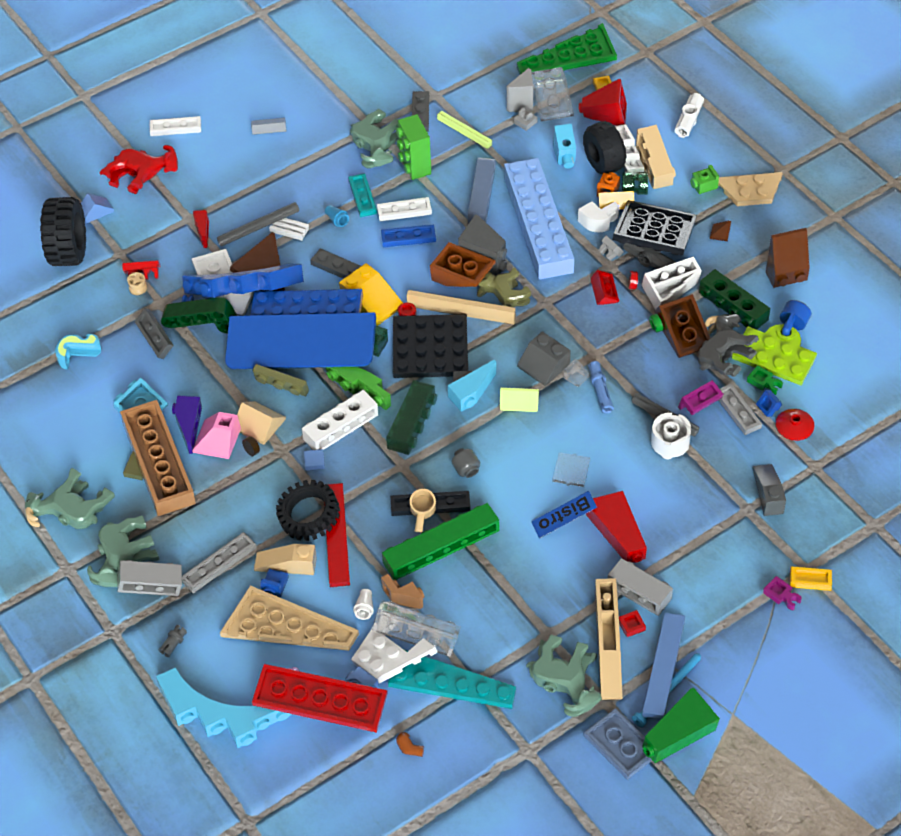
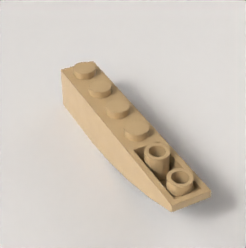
M616 578L595 579L601 700L622 699Z

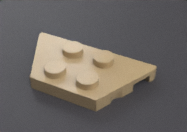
M782 172L719 177L718 186L720 185L724 189V194L731 198L736 206L772 204L775 193L778 190V185L782 180Z

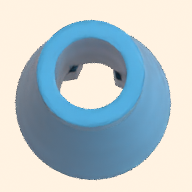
M332 205L326 207L325 214L328 215L335 226L344 227L347 225L349 216L346 211L335 208Z

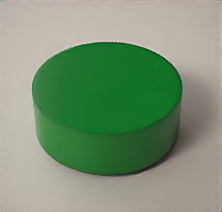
M655 313L649 316V322L654 332L663 331V324L658 314Z

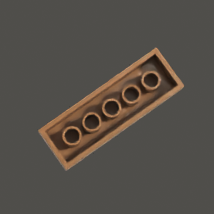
M154 400L120 411L124 429L157 515L161 516L194 505L193 489L158 401Z

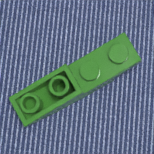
M326 367L328 378L340 384L345 391H349L354 395L358 391L364 390L377 403V406H381L385 410L391 407L390 394L383 389L382 380L374 374L359 367Z

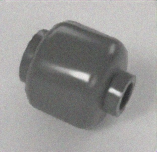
M461 448L454 453L452 465L461 477L470 478L479 472L481 462L472 449Z

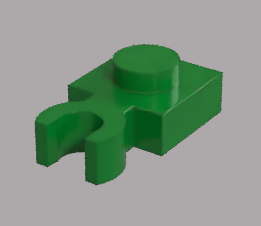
M758 365L747 377V382L762 391L766 387L775 395L778 388L774 386L779 388L783 386V382L780 379H773V373Z

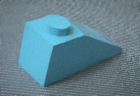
M492 360L448 385V398L460 411L471 408L478 402L496 375V361Z

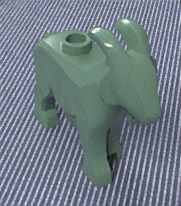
M380 109L367 114L364 120L351 125L350 134L353 142L358 148L370 151V156L360 154L363 159L361 163L365 168H374L393 162L392 151H385L399 140L397 132L393 133L398 127V120L396 118L382 129L374 125L375 123L382 122V119L386 117V113Z
M143 516L126 518L119 524L108 522L107 525L100 529L98 537L101 544L97 546L101 556H106V560L98 573L93 572L92 567L88 566L87 572L93 584L103 587H117V572L120 561L132 560L142 562L145 560H159L155 549L143 550L154 545L151 535L137 541H129L128 537L132 531L138 528L146 529L147 526Z
M550 635L546 642L542 639L540 641L538 649L539 659L536 662L531 661L527 663L526 667L529 668L530 677L533 678L538 686L551 693L555 691L567 693L574 705L564 703L563 706L566 708L564 713L571 717H577L591 710L602 699L601 693L596 692L594 686L589 691L585 690V672L588 666L596 660L597 654L586 653L589 646L577 642L569 662L554 658L553 651L560 646L562 638Z

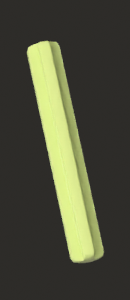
M440 111L437 114L439 121L486 149L492 146L490 138L444 111Z

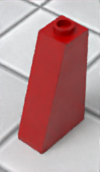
M620 491L593 498L597 508L586 513V516L621 558L627 562L634 563L646 559L647 547L624 492Z

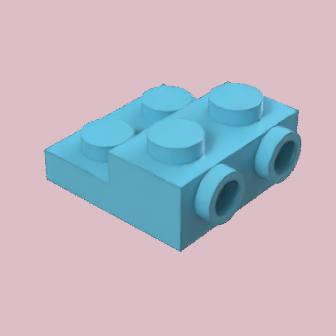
M142 378L138 381H132L128 386V390L124 394L120 393L117 395L113 403L114 408L119 413L120 411L154 400L158 401L161 411L168 406V403Z

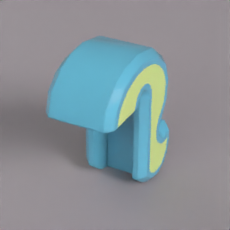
M73 334L64 336L58 341L55 348L58 364L61 368L67 370L71 355L96 357L102 351L100 340L95 334H86L85 339Z

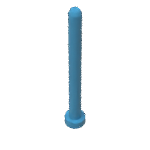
M699 653L694 654L675 674L670 693L701 660ZM643 710L632 716V720L637 726L644 727L646 725L647 717H643Z

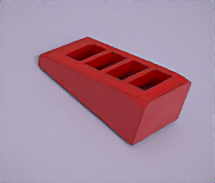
M206 210L193 211L194 222L203 248H207L209 238L208 213Z

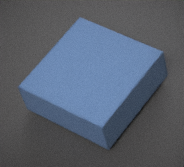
M323 449L304 451L306 471L325 469Z

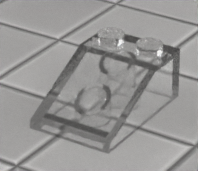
M559 67L532 72L533 100L540 120L547 121L574 116L563 68Z

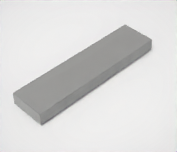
M244 532L185 573L182 576V583L194 594L257 548L256 544Z

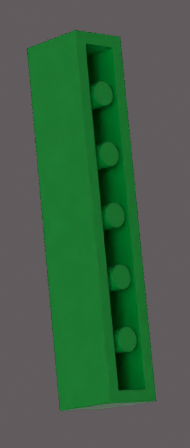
M488 503L476 506L467 513L459 514L450 521L442 522L435 528L425 530L418 536L406 539L403 543L394 547L387 548L382 552L383 565L392 579L398 580L499 532V518Z

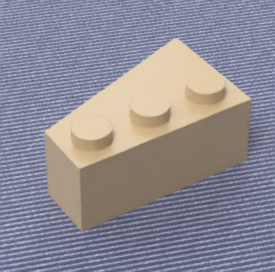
M657 125L637 129L636 148L652 188L657 189L673 185V179L676 176L675 169L670 163Z

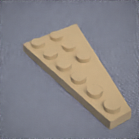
M251 585L220 632V636L224 638L348 651L359 635V630Z

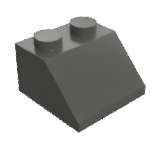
M542 331L530 341L517 367L546 387L570 365L571 350Z

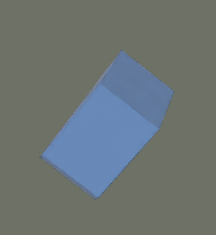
M87 193L81 202L85 224L114 212L108 200L100 196Z

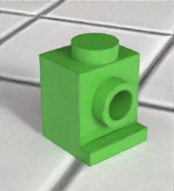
M708 165V168L692 173L690 183L698 194H702L718 188L719 175L712 165Z

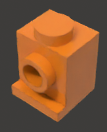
M614 172L603 173L597 184V197L598 193L607 192L603 191V189L617 192L620 187V176H617Z

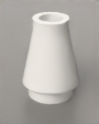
M362 589L360 591V595L353 608L358 619H369L374 612L372 591L369 589Z

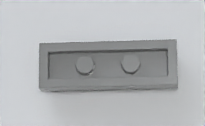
M729 384L720 388L724 395L718 401L743 434L747 435L761 429V421L734 386Z

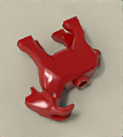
M169 145L163 146V149L168 152L159 157H152L143 150L126 149L122 150L118 156H114V161L100 171V175H105L111 179L108 182L109 185L116 188L119 186V179L126 174L134 176L135 179L131 181L127 188L129 192L137 194L138 190L143 187V183L153 178L164 167V173L168 171L176 172L178 170V158L175 149Z

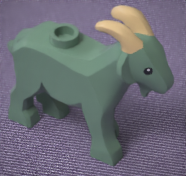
M71 468L67 480L44 500H41L44 495L43 493H28L25 502V514L28 523L34 527L40 526L36 522L38 520L37 516L52 514L58 517L60 523L65 526L70 525L75 529H85L91 524L97 523L98 519L95 515L103 511L104 506L115 497V494L104 487L103 491L100 490L97 493V499L85 501L79 495L89 485L86 481H78L81 473Z

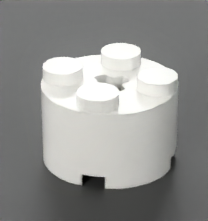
M664 413L655 418L651 432V445L655 452L664 459H671L672 457L684 454L689 449L690 422L683 415L678 414L676 416L672 415V413Z

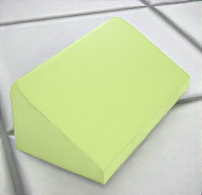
M500 388V410L538 411L539 389Z

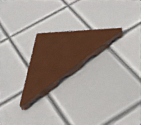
M270 233L232 264L230 271L236 273L280 266L275 233ZM285 287L272 291H285Z

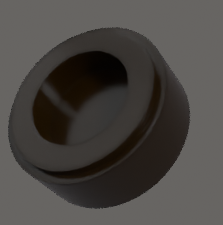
M249 436L242 441L245 451L253 457L260 452L259 444L253 437Z

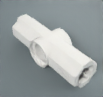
M698 93L690 95L686 105L682 108V114L675 127V133L678 137L685 138L689 136L692 127L696 124L697 116L704 103V98Z

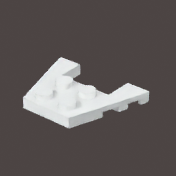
M386 610L383 611L351 659L354 665L360 666L375 677L378 683L402 672V668L411 663L415 665L421 662L420 658L428 654L432 656L437 653L435 646L424 638L408 652L387 638L385 635L399 623Z

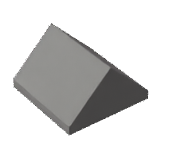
M528 68L507 85L508 112H519L523 107L527 111H533L531 69Z

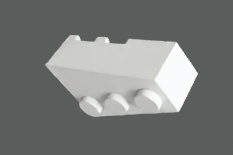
M693 256L645 273L642 287L656 310L660 305L677 300L699 282L702 270Z

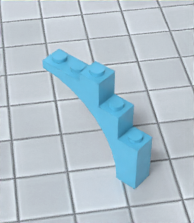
M176 668L156 676L158 686L178 726L190 723L198 717L208 737L220 734L224 729L228 728L237 748L250 745L256 740V731L264 730L269 725L277 721H283L292 715L257 706L223 704L209 699L187 684Z

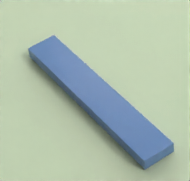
M664 614L644 703L643 717L661 720L665 716L685 624L684 615Z

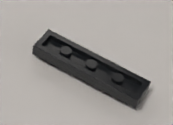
M469 491L433 493L436 499L435 513L471 511ZM412 494L390 495L392 516L413 515L410 510V497Z

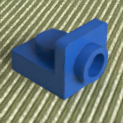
M269 569L265 579L260 581L261 590L281 597L289 578L288 573Z

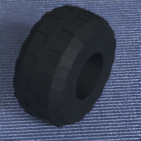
M601 121L587 127L583 135V146L591 166L600 174L620 170L626 163L627 155L624 141L616 127L606 121Z

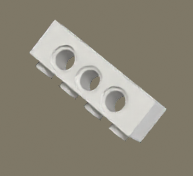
M362 390L352 395L351 398L343 403H339L327 413H323L316 420L307 423L302 428L303 440L313 450H324L378 416L377 403Z

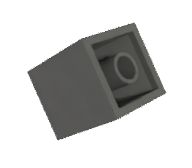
M475 215L458 238L459 246L495 260L496 263L490 269V272L498 275L507 266L506 241L482 218Z

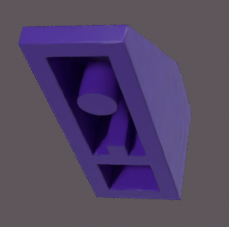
M177 396L176 403L172 405V414H175L189 454H193L192 450L196 442L202 412L201 399L195 396Z

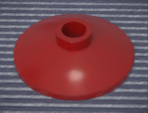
M800 409L785 410L776 419L777 431L789 440H804L814 431L815 424L813 418L807 412Z

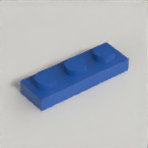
M434 224L381 230L383 247L436 242Z

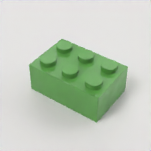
M418 114L399 119L398 127L396 128L399 137L397 146L400 150L398 159L400 163L403 162L405 173L409 174L412 180L431 175L430 136Z

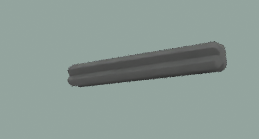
M636 393L632 398L633 404L657 417L664 413H672V415L678 416L639 393ZM690 422L691 436L695 437L699 432V426Z

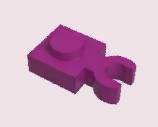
M777 576L763 589V594L777 604L784 601L790 610L795 609V604L791 601H796L800 604L802 600L799 594L791 593L793 587Z

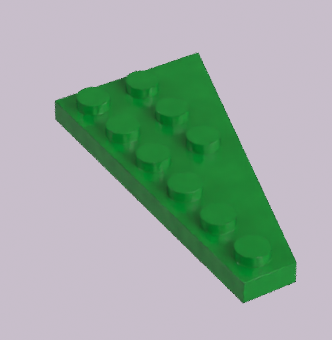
M602 23L598 25V28L594 30L589 29L581 36L576 35L556 44L553 49L549 50L547 48L543 50L542 54L532 55L517 62V70L519 75H521L529 68L531 69L532 76L615 61L617 60V54Z

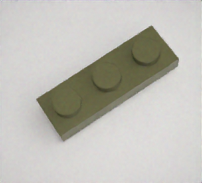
M255 364L253 368L255 379L262 384L267 383L279 390H288L297 396L302 395L306 397L309 392L307 382L302 379Z

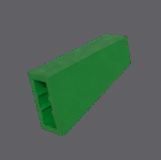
M693 687L647 733L642 745L643 752L654 763H657L716 731L720 718Z

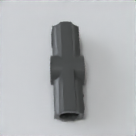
M629 243L623 245V249L637 257L640 264L644 267L652 266L655 269H659L676 263L674 260L663 255L661 251H655L647 247H637Z

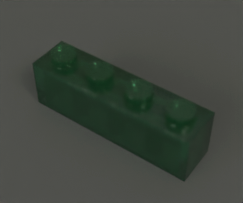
M413 380L386 437L387 449L409 455L411 449L416 447L417 436L423 432L424 421L429 419L430 408L437 401L434 385Z

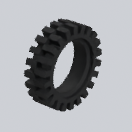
M303 480V486H300L299 482L295 483V489L291 486L288 487L289 494L283 492L281 494L283 499L279 498V505H276V515L285 533L289 534L291 538L296 537L297 540L301 541L303 536L305 541H309L310 535L315 540L318 539L317 533H320L321 536L326 535L324 529L330 532L332 530L330 524L335 526L337 523L335 518L339 519L340 516L339 503L332 488L330 489L327 484L324 485L322 481H319L317 484L316 480H311L310 485L307 480ZM316 497L325 502L323 513L312 522L298 523L291 518L294 506L303 499Z

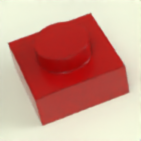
M637 610L619 616V624L626 637L646 631V625Z

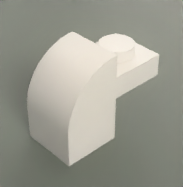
M591 201L578 209V222L592 232L608 231L610 229V222H614L619 218V205L616 202L600 209Z

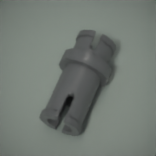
M176 625L174 630H170L168 638L158 649L162 655L166 653L165 657H170L178 643L181 644L184 640L183 637L187 631L183 627L180 630V625Z

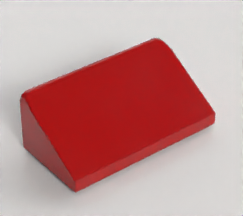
M597 270L591 277L597 305L618 303L619 298L613 275Z

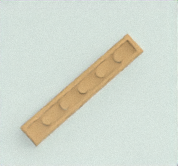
M408 290L407 303H412L419 309L454 315L467 314V317L515 324L516 308L413 290Z

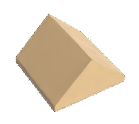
M255 401L242 402L237 413L241 426L240 433L247 437H253L263 445L286 420L285 416Z

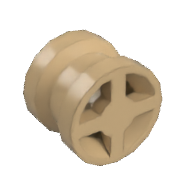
M135 272L127 277L129 291L133 295H141L147 290L145 276L142 273Z

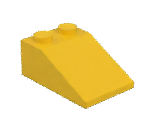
M367 263L339 282L340 289H362L361 313L375 312L377 326L396 313L398 307L403 304L383 277Z

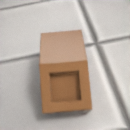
M389 574L381 577L382 589L393 604L417 609L423 608L424 593L420 587L417 588L413 581L399 587L395 579L392 580Z

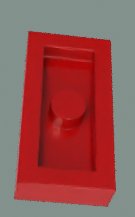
M157 260L122 263L124 273L128 274V276L135 272H144L145 279L148 280L150 271L155 274V279L159 278V267H161V264Z

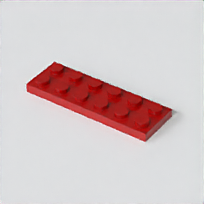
M264 664L252 705L377 733L388 692L384 689Z

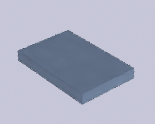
M616 708L584 732V737L627 780L652 761L643 752L642 745L645 736Z

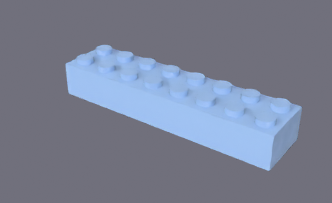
M534 158L504 164V179L538 279L574 273V257L539 159Z

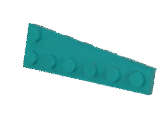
M426 656L420 658L421 662L415 665L411 663L403 667L402 672L389 678L388 687L509 709L513 707L516 694V686Z

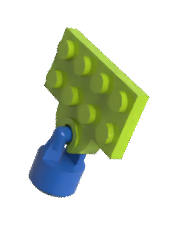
M790 300L785 304L779 316L783 324L774 325L765 333L747 327L743 335H757L759 340L746 347L757 350V354L752 359H748L743 355L733 353L732 359L754 368L758 365L777 377L802 386L817 357L816 352L800 347L801 337L798 331L806 327L812 315L810 308L803 302Z

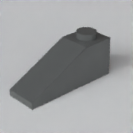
M773 465L753 466L752 469L764 516L784 514L786 497L782 483Z

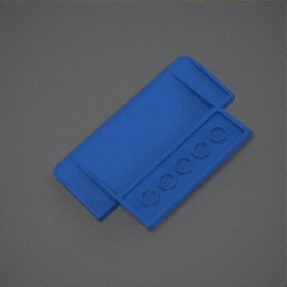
M362 289L254 292L250 316L229 317L225 362L230 369H253L255 364L266 368L367 366L373 359L376 314L375 312L361 313Z

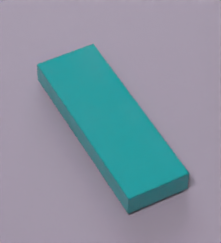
M365 173L349 176L348 181L360 217L377 214L376 205Z

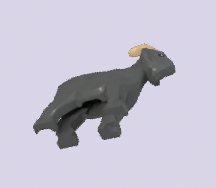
M723 314L711 316L706 320L705 326H710L708 333L711 334L715 329H717V333L705 341L699 349L698 362L701 366L700 370L713 369L722 375L735 377L741 371V367L736 364L726 363L725 361L733 353L743 355L748 359H752L757 354V350L746 346L759 340L758 336H746L733 330V327H740L738 324L740 321L739 315Z

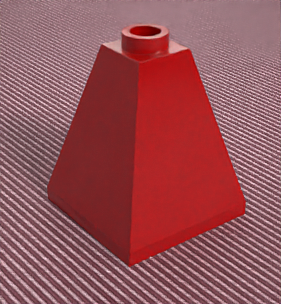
M617 79L583 97L582 103H579L580 113H583L585 118L600 122L606 121L616 126L626 124L627 101L621 79Z

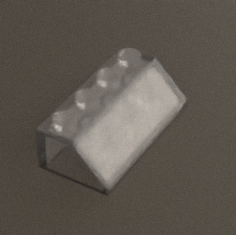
M382 600L377 610L372 631L416 645L424 638L435 646L437 653L451 657L461 627L451 621L445 622L433 615H424L412 608H403L397 606L394 602Z

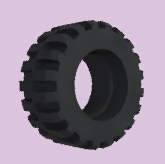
M75 197L48 198L43 203L40 218L44 257L47 263L52 266H77L83 261L86 251V227L82 205Z

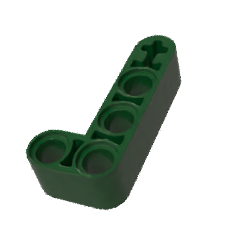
M222 297L167 304L164 308L161 324L167 328H178L214 323L220 332L228 334L229 317L237 316V313L230 302Z

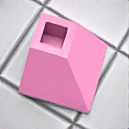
M218 412L205 419L192 452L229 459L241 430L238 415Z

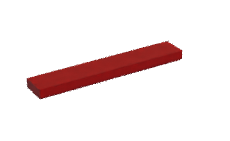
M343 483L327 484L334 491L340 507L339 519L335 518L337 521L336 525L330 524L332 530L330 532L326 530L330 587L349 586L350 576Z

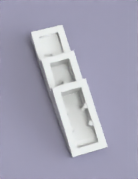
M626 124L615 126L626 148L627 158L623 168L627 176L643 174L644 166L640 161L633 135Z

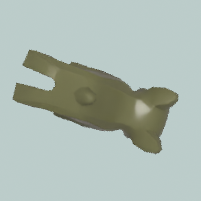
M512 268L510 272L494 275L489 271L479 283L477 296L482 297L490 292L499 299L503 306L516 307L525 306L530 303L531 291L527 286L523 287L522 290H513V288L518 286L515 278L519 276L516 268Z

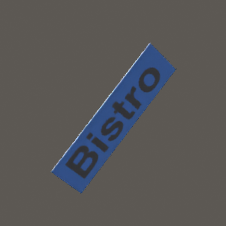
M587 491L531 521L538 537L541 538L597 508L590 492Z

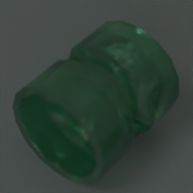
M623 172L622 192L634 191L637 195H647L648 173L637 172L634 175L632 172Z

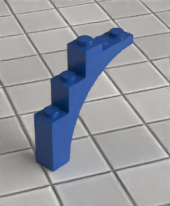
M293 263L236 273L182 276L184 294L202 295V297L209 298L230 293L245 294L257 290L272 291L304 282L302 264Z

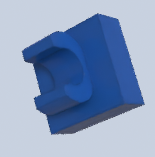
M765 390L756 405L767 417H772L775 411L780 409L782 402L771 390Z

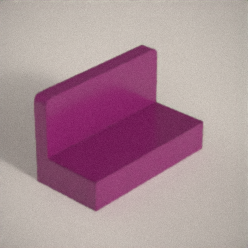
M711 380L682 397L678 408L682 410L686 407L690 414L694 415L720 400L724 394L714 381Z

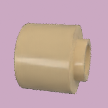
M418 489L410 497V510L416 517L415 532L422 533L424 519L430 518L436 510L435 496L428 489Z

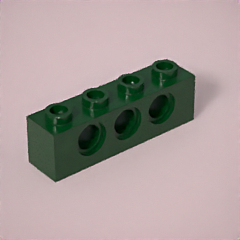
M716 269L700 280L699 293L728 314L739 315V322L746 328L751 327L757 330L769 320L770 307Z

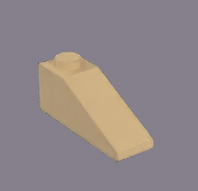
M291 544L257 552L254 571L268 572L269 569L289 574L314 575L317 560L315 545Z

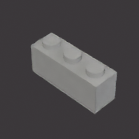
M621 558L608 574L607 579L616 578L618 593L657 616L661 614L672 600L673 588L668 583L656 579L651 573L644 572L632 562H627Z
M120 561L117 572V592L179 596L182 586L181 565L150 561Z

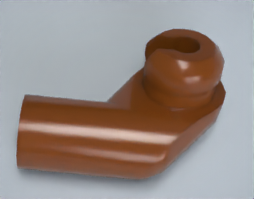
M401 732L397 736L396 742L403 754L423 757L424 746L413 745L408 733Z

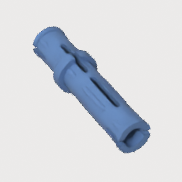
M593 361L588 365L592 377L591 383L596 389L602 412L610 413L614 410L606 386V377L602 373L600 363Z

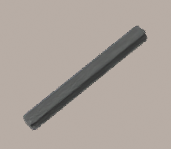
M296 202L291 203L218 236L217 241L220 246L229 244L299 212V207Z

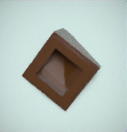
M731 221L713 224L710 239L728 242Z

